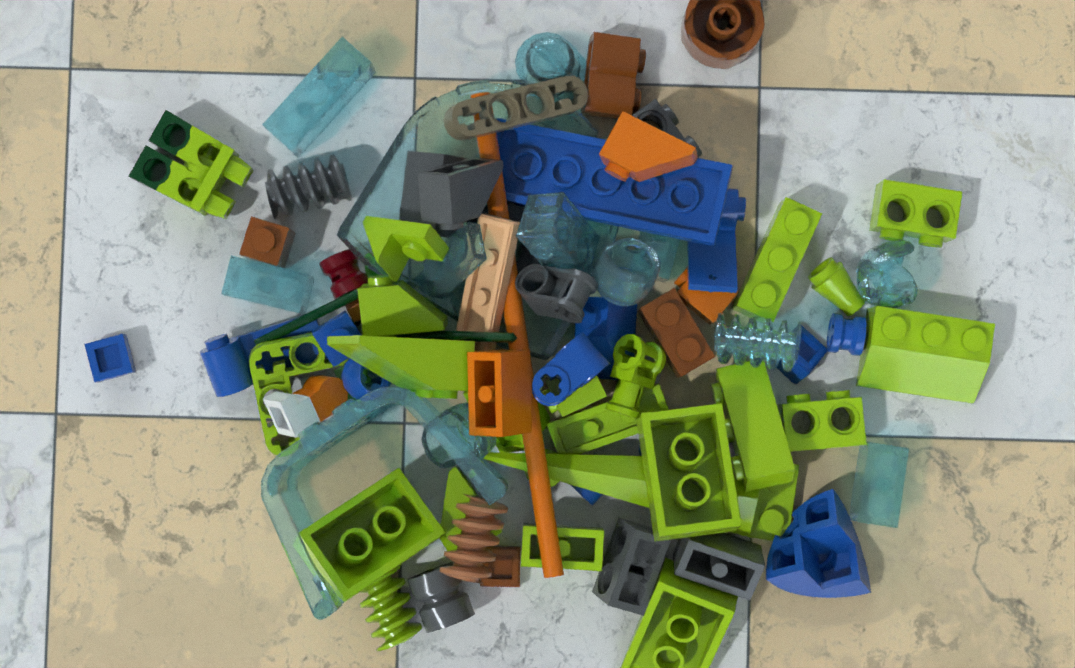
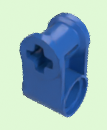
M582 332L566 344L551 361L535 374L532 382V394L540 404L556 406L580 386L582 388L610 363ZM544 377L550 381L555 378L559 379L560 384L557 389L560 394L555 396L549 392L543 395L541 393L543 388V381L541 379Z

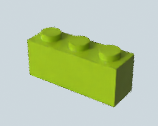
M787 197L778 204L734 301L732 310L765 325L774 322L823 213Z
M760 358L717 368L716 383L710 384L714 404L722 403L728 443L732 442L735 456L731 457L735 480L743 481L745 492L793 482L795 467L764 359Z

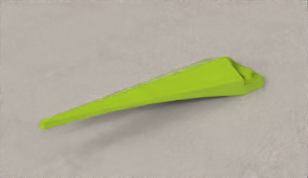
M484 452L480 454L483 459L528 472L525 453ZM546 454L550 479L649 508L642 456ZM794 464L793 482L745 492L742 480L736 481L734 478L742 526L732 533L773 541L776 535L782 536L791 524L799 471L798 464Z

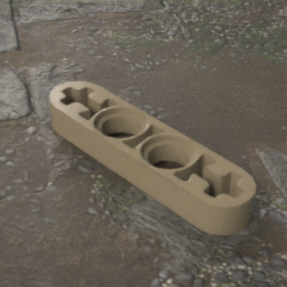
M564 76L463 100L446 111L443 119L444 127L452 138L466 141L566 116L585 106L588 100V89L580 78ZM563 91L572 92L574 99L572 100L563 99L554 102L553 96ZM529 93L535 94L540 98L542 102L540 114H535L529 110L526 104V98ZM494 102H500L506 107L508 111L506 122H499L494 118L491 111ZM479 113L480 120L468 126L458 122V117L461 115L469 117Z

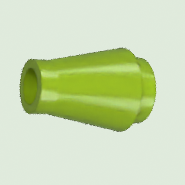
M832 257L821 262L808 276V279L813 283L811 288L841 309L846 316H851L857 312L865 303L842 262L837 263Z

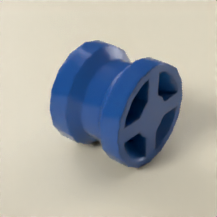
M833 313L827 331V351L837 353L839 350H847L851 355L860 356L866 338V318L856 316L853 319H845L841 314Z

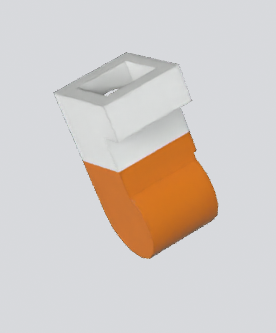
M313 375L305 381L303 388L289 394L275 391L263 398L278 434L297 438L344 407L348 399V392L343 386V381L339 378Z

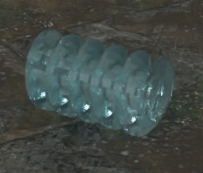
M718 313L714 334V350L717 352L720 364H727L733 354L734 363L737 366H743L749 356L750 364L753 368L760 367L765 357L768 369H776L780 359L784 371L789 372L793 369L798 359L801 344L800 321L795 331L790 332L788 321L784 319L778 330L773 329L771 318L766 319L761 329L757 327L755 316H751L746 327H742L739 315L735 314L731 324L726 325L724 314Z

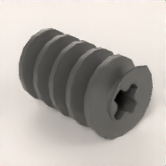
M334 154L329 155L328 167H324L320 159L315 158L312 171L308 170L303 161L299 162L296 175L292 173L288 165L283 166L282 178H278L272 169L268 170L265 186L274 219L278 217L279 207H281L286 216L293 215L294 203L297 204L302 212H307L309 199L313 201L318 209L323 208L326 195L333 205L339 204L340 192H343L348 201H352L343 163L340 164Z

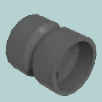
M454 562L437 566L407 579L413 597L415 596V599L423 601L425 604L420 609L419 614L426 633L452 626L475 615L468 593L458 591V588L463 583L462 580L440 572V567L453 566Z

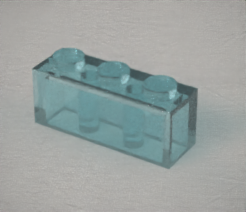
M342 36L262 124L263 127L293 155L299 158L376 73L372 62Z

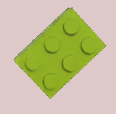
M722 403L641 413L637 420V428L654 542L733 532L741 527Z

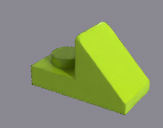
M365 216L362 222L377 263L394 282L399 280L409 258L416 261H424L425 259L443 261L449 250L448 245L431 224Z

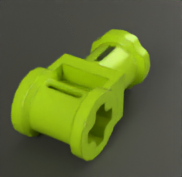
M627 334L622 336L614 347V365L610 377L618 380L612 400L606 404L605 409L638 419L641 414L638 408L644 388L653 390L656 377L665 366L666 354L662 346L654 342L644 343L642 338L634 334ZM625 350L635 353V356L632 357L625 354ZM645 355L654 358L655 361L651 362L644 359Z

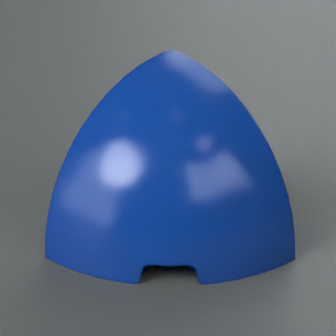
M830 489L822 492L800 505L792 513L794 520L782 536L776 535L772 541L767 558L766 580L784 591L809 597L841 598L872 593L866 562L857 533L844 504L835 490Z

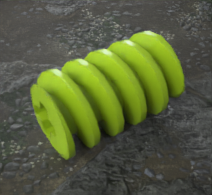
M400 565L359 592L368 593L369 595L360 603V607L374 609V612L365 619L366 623H379L380 625L371 633V637L385 639V642L376 651L386 650L413 638L422 629L421 623L408 622L416 615V608H403V605L411 599L410 593L397 592L406 583L405 578H392V575L400 569Z

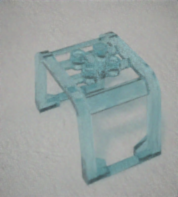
M381 387L367 393L358 400H353V398L347 400L332 411L334 416L325 423L317 421L297 435L300 440L279 453L267 465L262 477V501L312 614L316 619L323 620L337 611L344 601L336 595L330 583L319 573L299 534L300 531L314 522L299 493L298 477L301 470L307 464L380 414L396 405L406 407L454 459L489 505L502 498L508 490L507 480L486 459L480 456L476 448L427 398L419 397L409 389Z

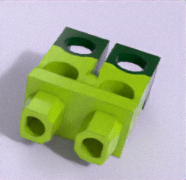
M165 110L148 141L159 149L184 161V164L181 165L145 145L128 177L204 216L209 213L213 216L227 219L236 201L220 193V189L226 179L244 188L254 170L239 158V154L234 149Z

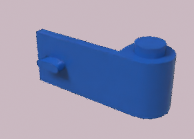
M728 188L715 247L687 241L688 290L708 291L710 293H737L735 230L737 221H744L746 199L745 197H739L738 189Z
M301 316L230 339L227 334H221L204 342L206 348L200 351V355L216 397L232 395L253 385L249 355L256 346L254 340ZM318 319L281 338L310 333L320 326ZM309 342L300 344L295 351L296 359L302 363H311L318 355V348ZM289 346L281 347L284 356L271 357L269 351L262 352V359L256 361V365H263L265 371L273 369V362L285 360V368L292 367L293 365L288 355Z

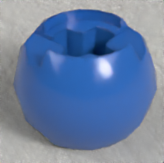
M349 358L343 366L341 377L345 390L353 398L364 402L374 401L388 391L391 382L368 370L367 375L371 378V382L365 383L367 377L362 373L367 368Z

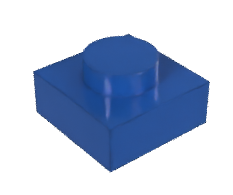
M346 310L311 331L333 367L349 357L328 346L327 336L361 335Z
M126 334L84 344L95 383L136 373Z

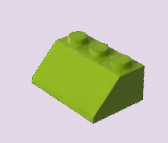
M883 306L867 308L865 317L866 338L862 354L860 355L856 386L974 404L990 364L995 323Z
M397 468L300 531L294 542V547L315 577L346 602L445 535L446 532L401 469Z

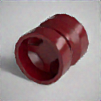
M355 248L336 253L319 263L323 274L328 276L332 282L330 290L334 299L368 283L367 274L359 269L358 263L360 259Z

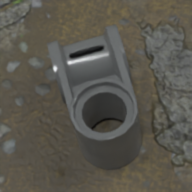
M540 264L526 266L519 272L515 280V288L536 315L558 318L571 323L582 322L585 316L583 308L590 294H594L599 286L592 276L583 271L548 267Z

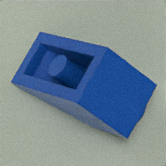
M589 297L583 308L585 316L582 322L575 323V337L583 332L610 363L597 375L599 379L618 380L610 377L614 365V347L622 336L627 334L636 335L638 301L613 297ZM625 350V354L634 357V353Z

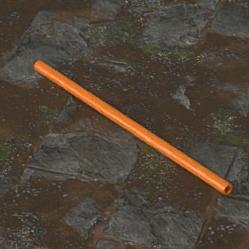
M489 92L476 93V94L471 95L470 97H471V98H475V97H479V96L488 95V94H490V93H489ZM479 113L473 115L474 122L480 120ZM497 133L477 138L480 158L501 160ZM501 172L487 201L488 214L510 220L503 172ZM514 255L503 313L506 332L514 333L517 339L513 343H508L509 350H530L522 296L515 288L518 270ZM531 362L532 432L522 434L543 575L544 578L564 575L538 401L532 394L534 375Z

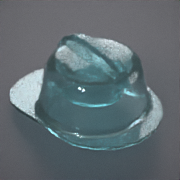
M549 32L535 34L526 39L517 51L515 59L516 72L525 86L564 76H575L583 82L585 80V58L569 41L558 34ZM566 91L553 96L554 102L563 99H574L572 92ZM534 94V96L541 102L540 98ZM581 109L564 117L578 116L581 114Z

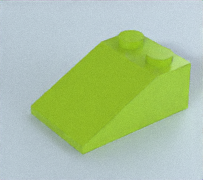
M363 335L327 336L328 346L401 389H415V397L457 399L458 391H468L467 352L475 351V341Z
M665 557L645 614L640 616L620 668H709L733 618L738 596L674 575L673 560Z

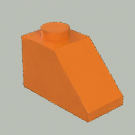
M624 111L619 116L599 153L603 164L606 165L604 170L611 176L625 182L628 177L641 182L694 165L698 158L696 147Z

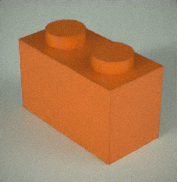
M495 349L467 352L469 435L507 437L531 433L530 350Z

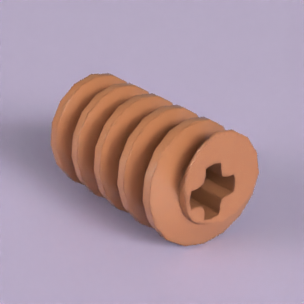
M464 494L470 499L469 502L457 503L456 508L466 514L465 518L452 520V524L462 530L461 534L448 536V540L458 546L457 550L444 551V556L454 563L453 566L440 567V572L463 581L483 584L478 579L491 577L492 570L482 563L492 562L496 559V554L487 549V546H495L500 543V539L491 533V530H499L504 527V523L496 518L495 514L507 513L508 507L497 501Z

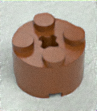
M690 0L681 23V41L688 53L699 63L711 68L729 69L744 61L755 48L764 30V15L760 0ZM722 19L728 22L727 28L723 31L716 27L717 23L721 22Z

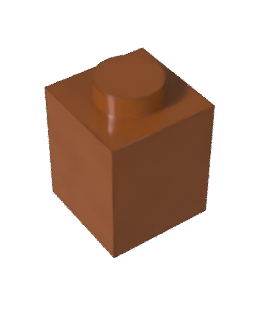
M251 216L239 255L248 260L284 270L296 233L288 227Z

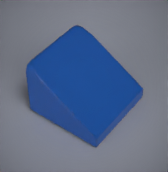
M798 324L772 352L768 360L792 383L798 384L811 373L827 353V348L801 324Z

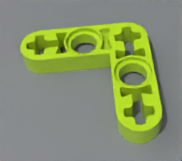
M312 332L259 343L251 350L249 355V366L265 443L270 452L280 457L289 456L298 450L301 444V435L297 438H288V445L281 446L278 440L272 441L271 438L276 437L278 432L273 421L267 423L266 419L271 418L263 402V398L272 389H279L284 393L292 394L289 376L333 368L329 359L325 360V353L312 335ZM309 342L318 348L317 358L313 362L302 363L296 359L295 351L300 344ZM289 346L288 355L293 365L292 367L285 368V360L273 362V369L265 371L263 365H256V361L262 359V352L269 351L271 357L284 356L281 347ZM349 358L335 367L343 366L349 360Z

